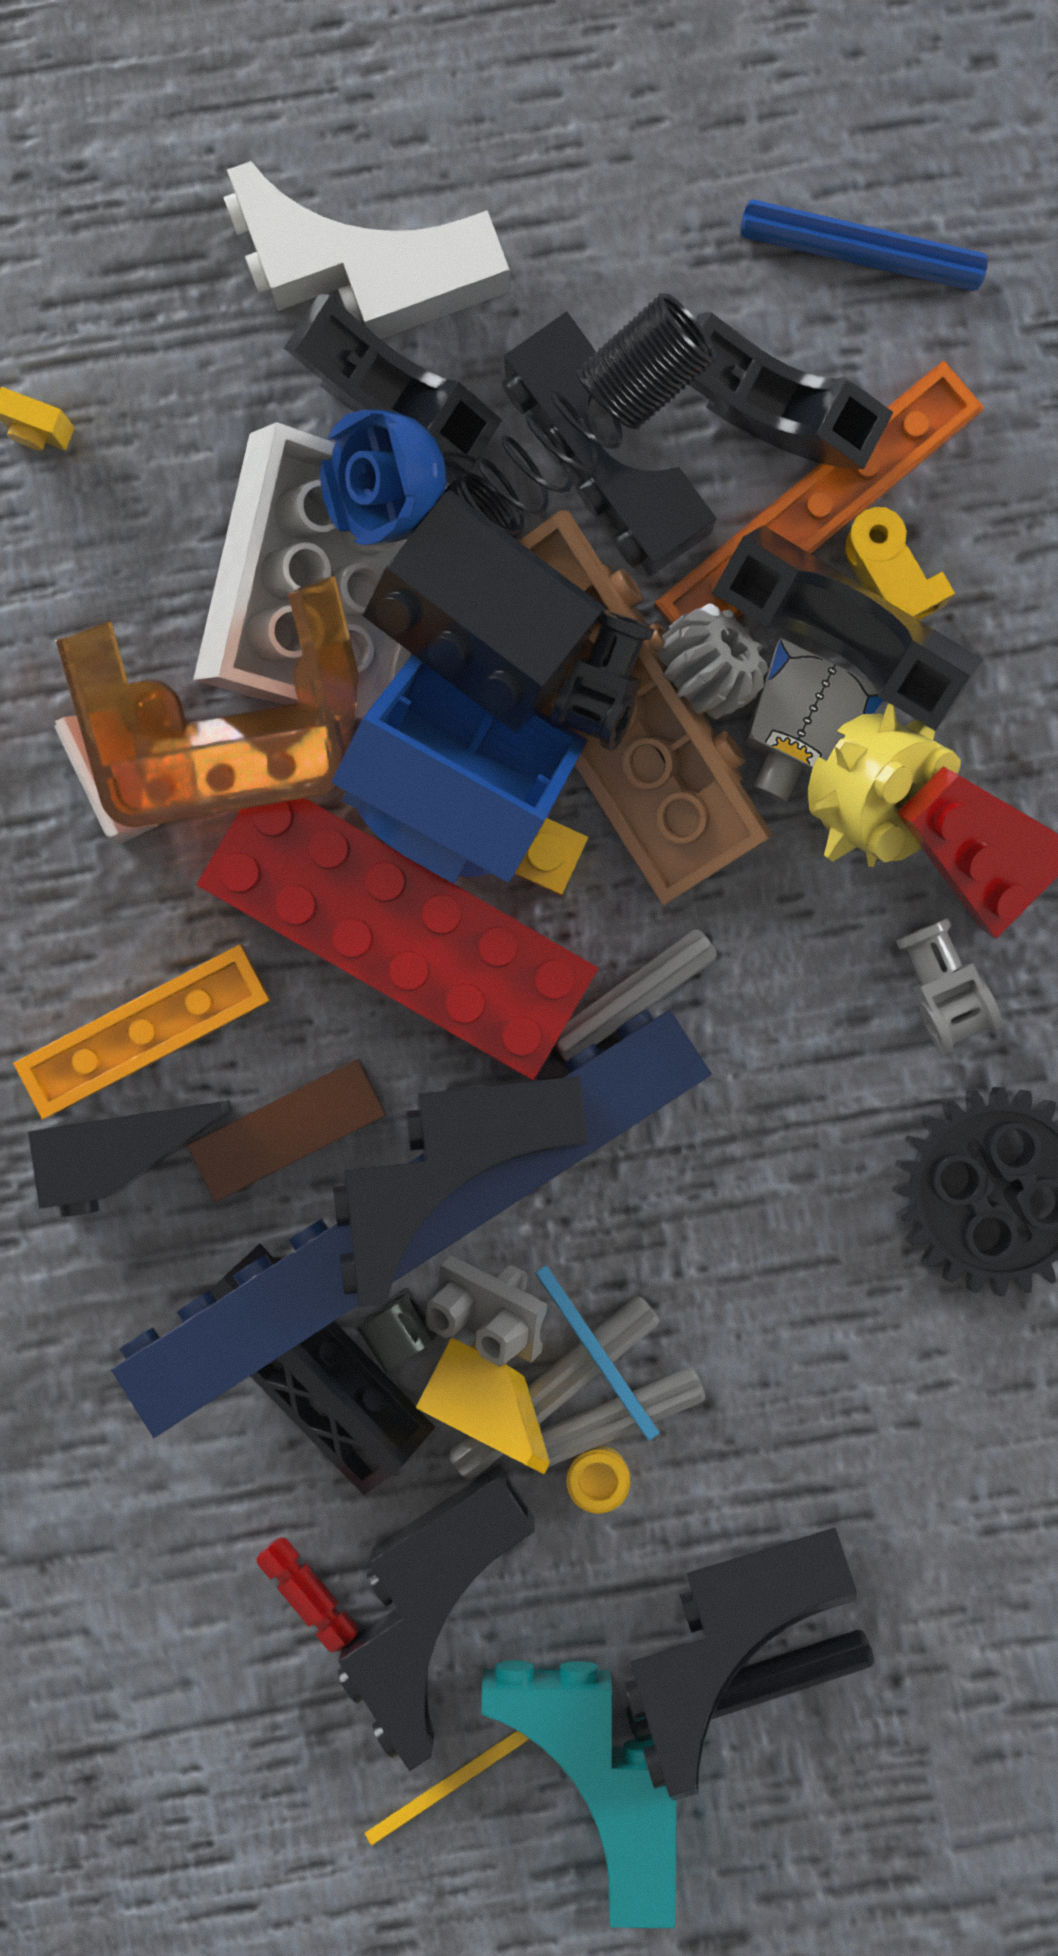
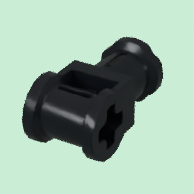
M605 610L598 621L601 626L589 658L575 660L570 676L566 679L558 693L552 710L551 726L562 731L568 726L600 739L601 747L613 751L623 739L634 711V697L641 679L632 676V670L643 641L651 640L654 629L630 617Z

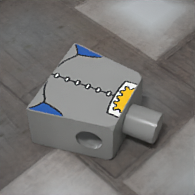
M780 637L767 662L769 670L763 676L765 687L758 692L743 745L766 757L752 788L772 800L786 804L800 774L810 778L813 765L818 756L827 761L839 740L846 736L837 730L843 724L862 714H876L885 700L878 696L872 682Z

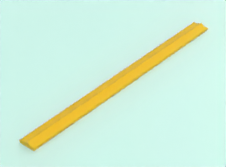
M516 1730L366 1831L364 1834L370 1845L373 1846L523 1745L530 1738Z

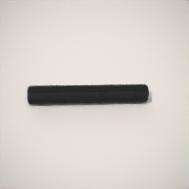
M855 1630L743 1667L722 1696L712 1719L870 1668L874 1664V1655L866 1634L862 1630ZM629 1706L627 1708V1717L637 1742L652 1740L647 1718L635 1722L631 1707Z

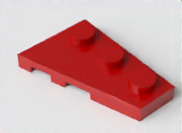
M944 766L897 812L898 816L978 926L995 939L1058 877V833Z

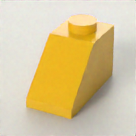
M451 1337L416 1408L528 1467L545 1474L550 1461L525 1377L506 1365V1363L499 1367L482 1358L479 1351L475 1348L476 1339L472 1347Z

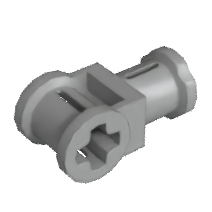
M948 918L937 921L896 940L900 950H907L922 983L913 987V990L920 1003V1013L925 1027L942 1055L953 1052L955 1043L986 1029L992 1033L1003 1029L1001 1013L989 988L979 977L974 964L962 965L948 935V930L952 927ZM971 1010L969 1015L951 1022L952 1018Z

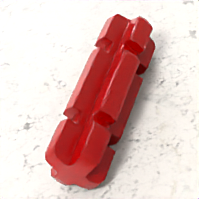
M284 1537L274 1540L260 1552L256 1558L257 1565L270 1580L274 1577L278 1579L280 1583L277 1589L308 1627L314 1624L318 1628L315 1635L325 1648L332 1653L342 1650L359 1632L358 1625L345 1609L339 1612L335 1608L338 1604L337 1599L307 1563L299 1564L297 1559L300 1554Z

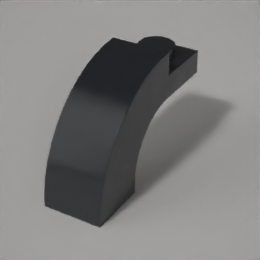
M318 294L284 347L287 352L322 380L320 386L353 412L360 410H386L418 421L437 440L444 457L445 466L458 471L470 472L502 422L498 415L459 381L440 377L411 362L378 338L330 295Z
M712 312L698 314L696 320L707 333L717 353L716 362L711 363L710 367H706L705 372H701L700 376H696L695 381H691L689 385L709 399L706 408L746 433L794 455L840 468H865L893 411L847 377L826 378L798 370L760 349Z

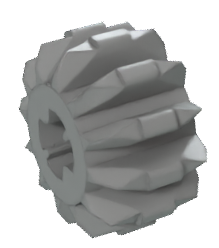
M709 603L700 609L696 608L688 615L686 613L683 614L662 635L665 644L657 654L659 659L668 667L663 676L665 679L672 681L676 686L677 698L684 696L690 701L692 710L695 713L699 714L706 711L708 715L718 719L725 714H731L738 708H743L755 699L757 693L765 687L763 676L769 669L767 663L759 656V652L763 647L760 643L753 641L749 634V626L740 625L736 620L734 612L730 609L721 612L717 606Z

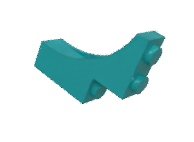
M523 1660L501 1661L495 1665V1669H483L481 1715L512 1727L542 1747L571 1778L589 1807L605 1851L608 1869L610 1928H675L677 1800L673 1801L669 1797L666 1786L657 1789L653 1787L643 1748L654 1745L653 1740L637 1742L636 1739L624 1742L623 1747H612V1683L610 1670H598L597 1664L588 1661L564 1662L560 1665V1670L534 1669L532 1663Z

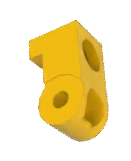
M886 507L866 509L856 517L845 539L844 546L847 561L860 584L919 621L945 607L955 592L943 571L926 579L913 554L905 544L907 530L901 517Z

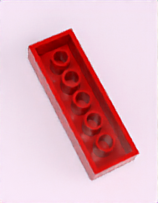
M263 773L259 776L196 884L533 1081L599 969L597 966L410 860L393 848Z

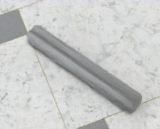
M637 1296L592 1333L613 1363L658 1325L659 1319L646 1300ZM581 1342L527 1386L538 1424L601 1373ZM468 1435L451 1450L449 1458L455 1469L465 1479L472 1480L502 1456L503 1453Z

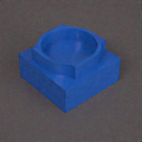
M412 654L363 717L331 783L346 791L342 801L357 809L365 823L381 840L400 854L449 882L455 884L459 876L477 877L492 873L509 883L547 818L588 739L569 728L562 731L551 726V718L541 712L537 713L515 733Z

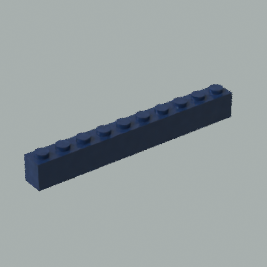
M646 1009L616 1029L622 1040L603 1053L593 1043L565 1061L563 1066L568 1072V1075L565 1077L580 1076L588 1143L581 1147L537 1152L508 1160L483 1171L462 1184L435 1208L414 1234L400 1260L392 1283L711 1076L712 1073L671 1010L669 1009L654 1019L650 1011ZM423 1153L408 1163L423 1162ZM323 1219L318 1220L289 1239L295 1251L273 1265L266 1254L234 1274L233 1277L239 1287L216 1301L211 1291H208L178 1310L176 1313L182 1321L181 1325L162 1337H159L154 1327L119 1348L125 1361L112 1368L111 1371L153 1438L159 1436L359 1305L358 1293L344 1295L340 1254L353 1253L351 1226L337 1227L336 1224L328 1228Z

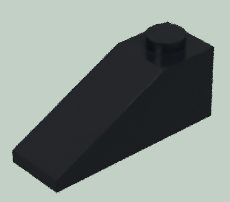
M230 1100L28 1131L39 1209L59 1206L61 1217L100 1211L99 1199L117 1194L230 1114Z

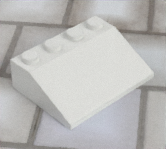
M276 422L249 434L193 680L246 696L361 722L369 709L410 658L411 653L362 616L386 566L408 539L386 544L360 545L353 542L357 538L350 531H339L332 523L324 504L320 480L321 461L332 460L335 443Z

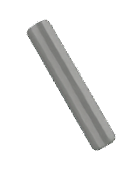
M698 929L687 933L567 1022L554 1045L557 1051L567 1061L593 1043L596 1046L600 1045L615 1034L618 1027L652 1007L715 961L717 954L712 943Z
M686 1368L632 1391L653 1423L702 1403L705 1399V1391L693 1368ZM618 1397L544 1428L540 1431L550 1461L548 1467L638 1430L639 1427Z

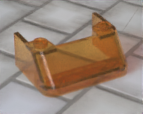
M335 575L321 578L288 593L303 654L297 661L293 673V682L298 703L187 724L181 701L169 685L154 679L128 683L111 621L96 624L56 640L100 802L111 819L124 826L139 827L319 796L336 787L331 781L353 739L359 673Z

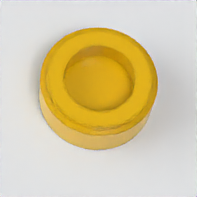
M600 1445L571 1459L566 1472L567 1490L573 1502L581 1509L596 1514L610 1512L620 1506L628 1495L630 1489L628 1466L617 1451Z

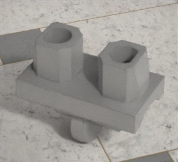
M450 1255L440 1264L438 1289L427 1302L426 1325L429 1330L445 1338L454 1336L462 1327L475 1333V1348L479 1351L481 1357L499 1367L515 1355L532 1363L542 1352L543 1343L540 1341V1330L547 1312V1304L525 1292L527 1273L521 1268L509 1265L498 1277H495Z

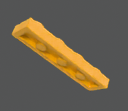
M239 944L17 1060L13 1064L42 1120L48 1119L272 1002V999L244 945Z

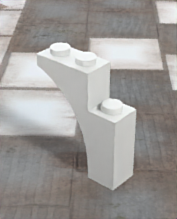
M251 161L227 169L235 193L223 198L237 235L249 231L257 252L246 255L245 258L258 293L271 289L278 311L315 298L318 294H326L338 289L344 308L378 338L383 339L510 292V270L488 210L444 225L417 230L389 231L366 229L325 218L302 207L270 183Z

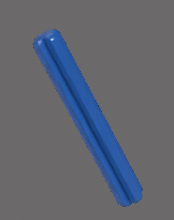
M755 199L748 201L740 227L741 235L747 239L970 291L978 290L982 285L988 266V256L982 252Z

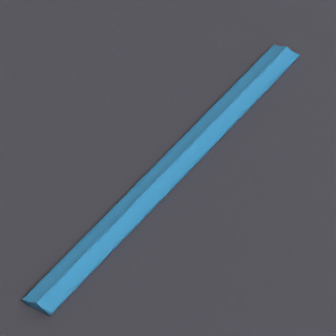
M545 1265L535 1272L536 1276L648 1441L652 1440L660 1432L548 1266Z

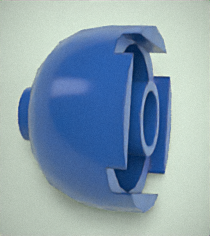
M360 410L348 413L332 428L327 439L337 440L333 448L332 460H322L320 469L323 501L332 523L339 531H350L357 538L353 542L360 545L386 544L409 539L445 493V463L437 440L415 419L386 410Z

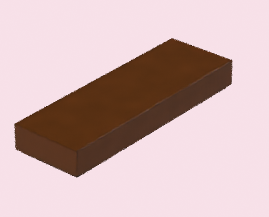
M356 1059L188 1144L187 1147L214 1201L217 1202L386 1116L387 1113L360 1060Z

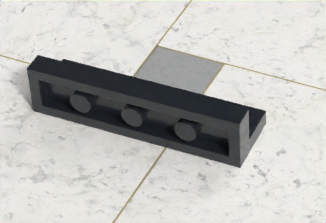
M259 1243L210 1291L216 1301L239 1287L233 1277L234 1274L266 1254L273 1265L278 1261ZM335 1321L277 1358L284 1365L285 1372L276 1370L269 1363L250 1376L364 1496L401 1468L435 1429V1426L424 1414L416 1408ZM308 1398L317 1400L328 1411L329 1418L320 1416L309 1405ZM352 1444L362 1447L378 1465L371 1470L353 1451Z

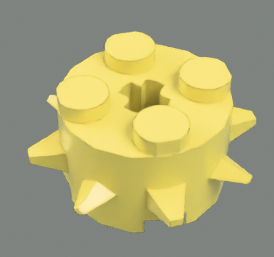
M888 704L884 715L880 713L862 714L843 724L837 731L846 736L839 740L827 761L818 756L813 765L808 785L809 810L813 816L822 821L826 830L830 831L824 856L832 862L855 848L866 852L868 867H874L877 859L884 863L899 861L921 850L922 847L898 816L897 812L943 766L956 774L960 770V758L954 751L933 740L934 730L918 720L906 726L898 723L895 706Z

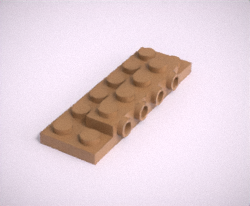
M560 510L518 541L605 606V610L630 617L648 625L636 607L643 600V595L634 579L623 568L614 572L610 565H603L569 511ZM599 622L576 659L589 658L601 626ZM655 622L649 626L654 629L651 640L643 641L631 673L632 676L641 679L634 697L635 706L630 724L617 748L609 751L601 747L600 739L569 726L567 728L588 739L575 766L662 905H665L774 835L740 783L745 778L738 767L745 763V757L735 739L727 731L717 735L704 715L706 711L699 714L695 713L692 710L690 701L684 696L677 698L676 686L672 681L664 678L663 674L668 667L659 659L657 652L665 644L662 635L666 631L659 623ZM573 665L552 701L541 710L542 714L551 718L558 693L566 679L570 676Z

